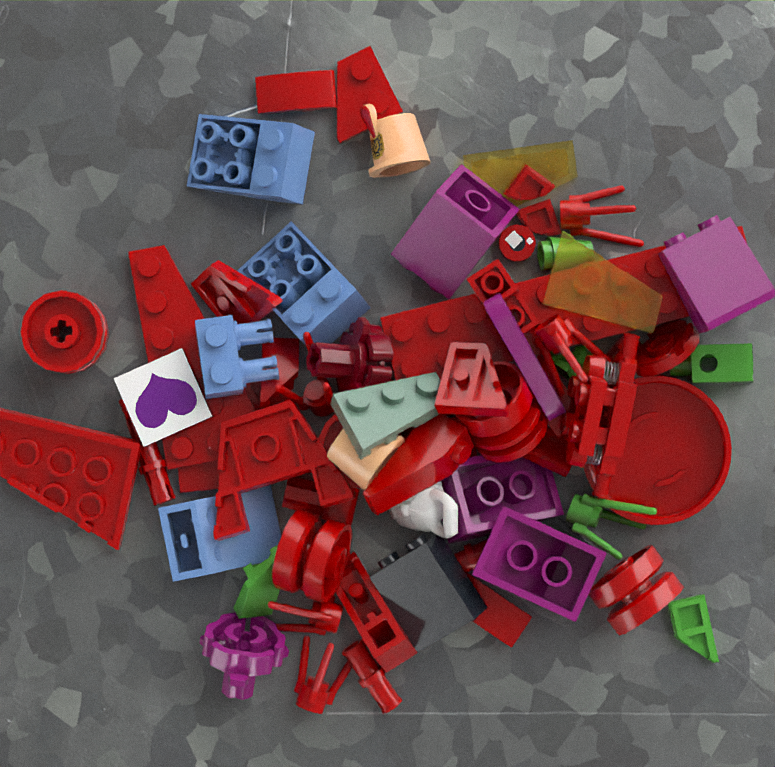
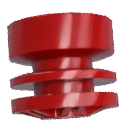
M499 361L493 363L507 403L509 416L455 414L460 424L467 428L477 451L484 459L496 463L510 462L525 456L537 447L545 436L548 427L547 416L532 393L521 370L515 364Z

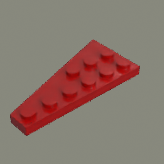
M165 245L129 251L128 255L148 363L183 348L205 397L195 331V320L205 319L202 311ZM244 388L243 394L205 399L213 415L212 418L162 439L167 470L218 461L221 422L256 411Z
M0 408V476L6 479L7 483L55 513L60 512L78 523V527L88 533L96 534L106 540L108 545L119 550L122 546L142 442Z

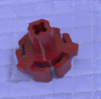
M358 317L355 323L352 322L350 324L349 332L342 333L339 344L321 342L311 344L306 357L307 370L314 377L336 378L338 392L340 393L390 382L392 368L386 367L385 362H391L394 354L389 336L384 334L379 324H370L365 317Z

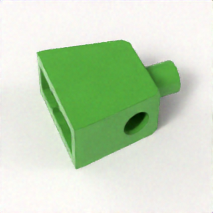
M752 343L697 345L695 351L686 360L670 369V376H692V383L694 384L754 383ZM716 358L718 362L717 368L715 370L703 371V359Z

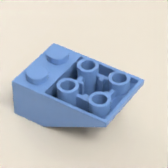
M199 114L187 187L303 205L315 132L294 123Z
M292 221L237 270L283 300L273 311L304 345V332L310 333L314 343H333L349 328L352 322L355 323L358 317H361L371 308L350 282Z
M271 485L241 494L250 532L221 541L215 540L213 535L217 519L216 496L158 508L173 582L240 568L250 563L252 565L262 563L268 559L271 553L270 549L278 546L281 538Z

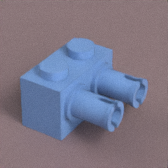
M232 315L195 320L205 399L243 394V387H246V383L272 379L279 380L278 368L263 370L265 368L277 367L276 355L243 361L238 356V350H241L240 346L268 342L274 343L273 331H270L272 328L271 319L237 324V321H233Z

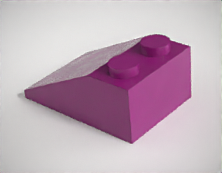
M482 455L469 457L464 464L458 466L451 476L441 480L443 491L452 497L458 505V533L451 538H447L449 544L490 535L503 506L538 522L564 515L553 472L523 457L510 462L498 463L486 460Z
M503 506L472 575L576 622L607 553Z

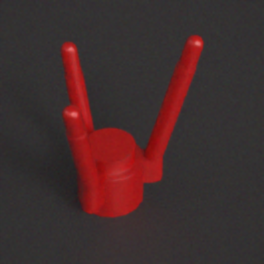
M624 186L606 188L583 195H569V200H560L561 230L570 229V236H587L637 247L644 245V241L583 227V225H590L591 215L635 212V205L590 207V203H584L622 193L625 190Z
M559 314L553 315L540 323L534 330L538 336L534 339V342L542 353L559 397H563L565 392L549 351L550 349L554 354L559 352L563 354L582 383L586 384L589 381L582 367L568 348L573 342L570 338L571 335L593 355L603 356L605 362L613 363L605 353L573 325L569 317L562 319Z
M304 332L303 337L309 353L310 346L314 342L310 333ZM317 377L316 380L308 383L302 397L281 384L277 383L274 386L276 391L295 402L302 411L310 409L314 415L320 417L335 412L331 406L332 395L335 393L326 377Z
M335 596L326 603L313 601L311 610L284 603L268 602L270 609L308 618V623L310 624L275 623L279 631L306 632L325 636L326 632L336 634L343 611V605L334 603Z
M304 636L298 680L294 688V692L298 693L295 704L304 710L322 714L326 704H333L335 695L350 673L352 666L347 660L328 690L329 683L323 679L334 650V644L328 643L316 677L309 676L306 682L310 637Z

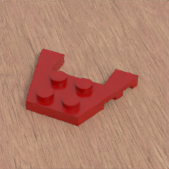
M292 400L221 422L218 470L220 471L219 489L216 492L215 500L217 519L213 530L215 540L221 541L250 532L241 497L242 493L312 472L321 507L327 508L356 499L355 492L339 468L327 458V450Z

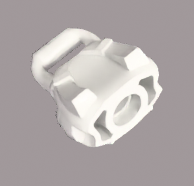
M441 481L389 509L391 517L400 526L415 531H432L442 538H451L458 533V505L452 497L443 491Z

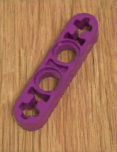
M499 293L484 301L483 304L549 421L566 413L558 394L502 295Z

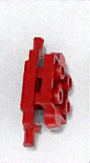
M624 333L621 355L618 357L614 356L613 363L605 362V358L600 355L586 356L582 370L587 375L589 381L586 384L582 383L577 374L570 377L567 390L568 398H571L569 412L562 415L560 432L564 434L563 439L568 443L566 449L567 463L584 468L587 463H592L596 468L595 473H597L592 494L603 498L608 497L611 477L615 475L618 458H623L637 390V384L634 382L637 367V358L635 357L640 336L630 333ZM608 364L607 374L605 377L606 366Z

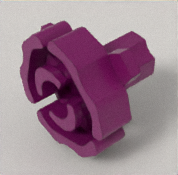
M236 612L223 614L217 621L209 623L206 626L205 634L200 637L199 644L203 646L202 655L210 657L209 664L224 672L221 692L228 698L245 700L253 696L255 677L270 674L272 666L280 667L283 658L288 657L289 650L285 645V635L276 628V624L263 616L251 617L249 631H245L246 618L239 619Z

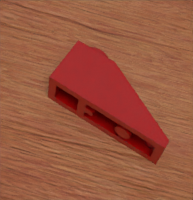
M439 414L414 428L363 492V496L371 511L379 515L451 476L459 465L464 464L468 460L474 447L467 428L443 414Z
M354 551L349 554L346 569L336 594L374 659L386 672H389L418 652L371 581L370 574L356 552Z

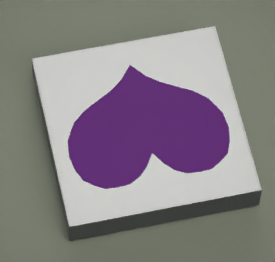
M183 348L114 378L143 447L213 417Z

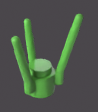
M575 494L566 516V522L574 524L571 532L584 536L618 560L622 559L623 555L588 530V527L596 528L600 517L643 530L646 529L647 525L603 510V507L640 514H657V509L653 507L601 499L588 494H584V496Z

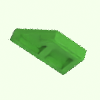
M700 594L676 599L667 604L674 638L711 662H719L705 595Z

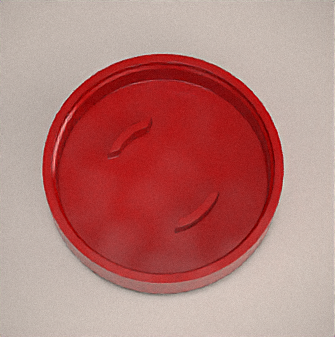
M664 375L634 378L637 390L623 458H618L615 475L611 477L608 497L598 498L657 509V514L655 515L611 509L618 515L634 522L664 525L685 520L704 509L716 497L726 480L732 456L728 426L716 404L703 391L689 382ZM587 463L584 466L585 475L591 488L594 489L597 475L595 473L596 468L592 463Z

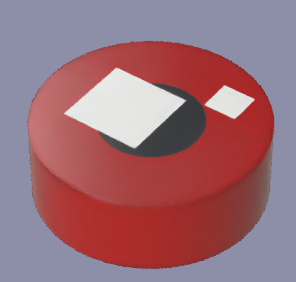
M518 224L507 227L501 233L498 241L500 253L511 262H522L528 259L536 246L535 236L532 231L526 226Z

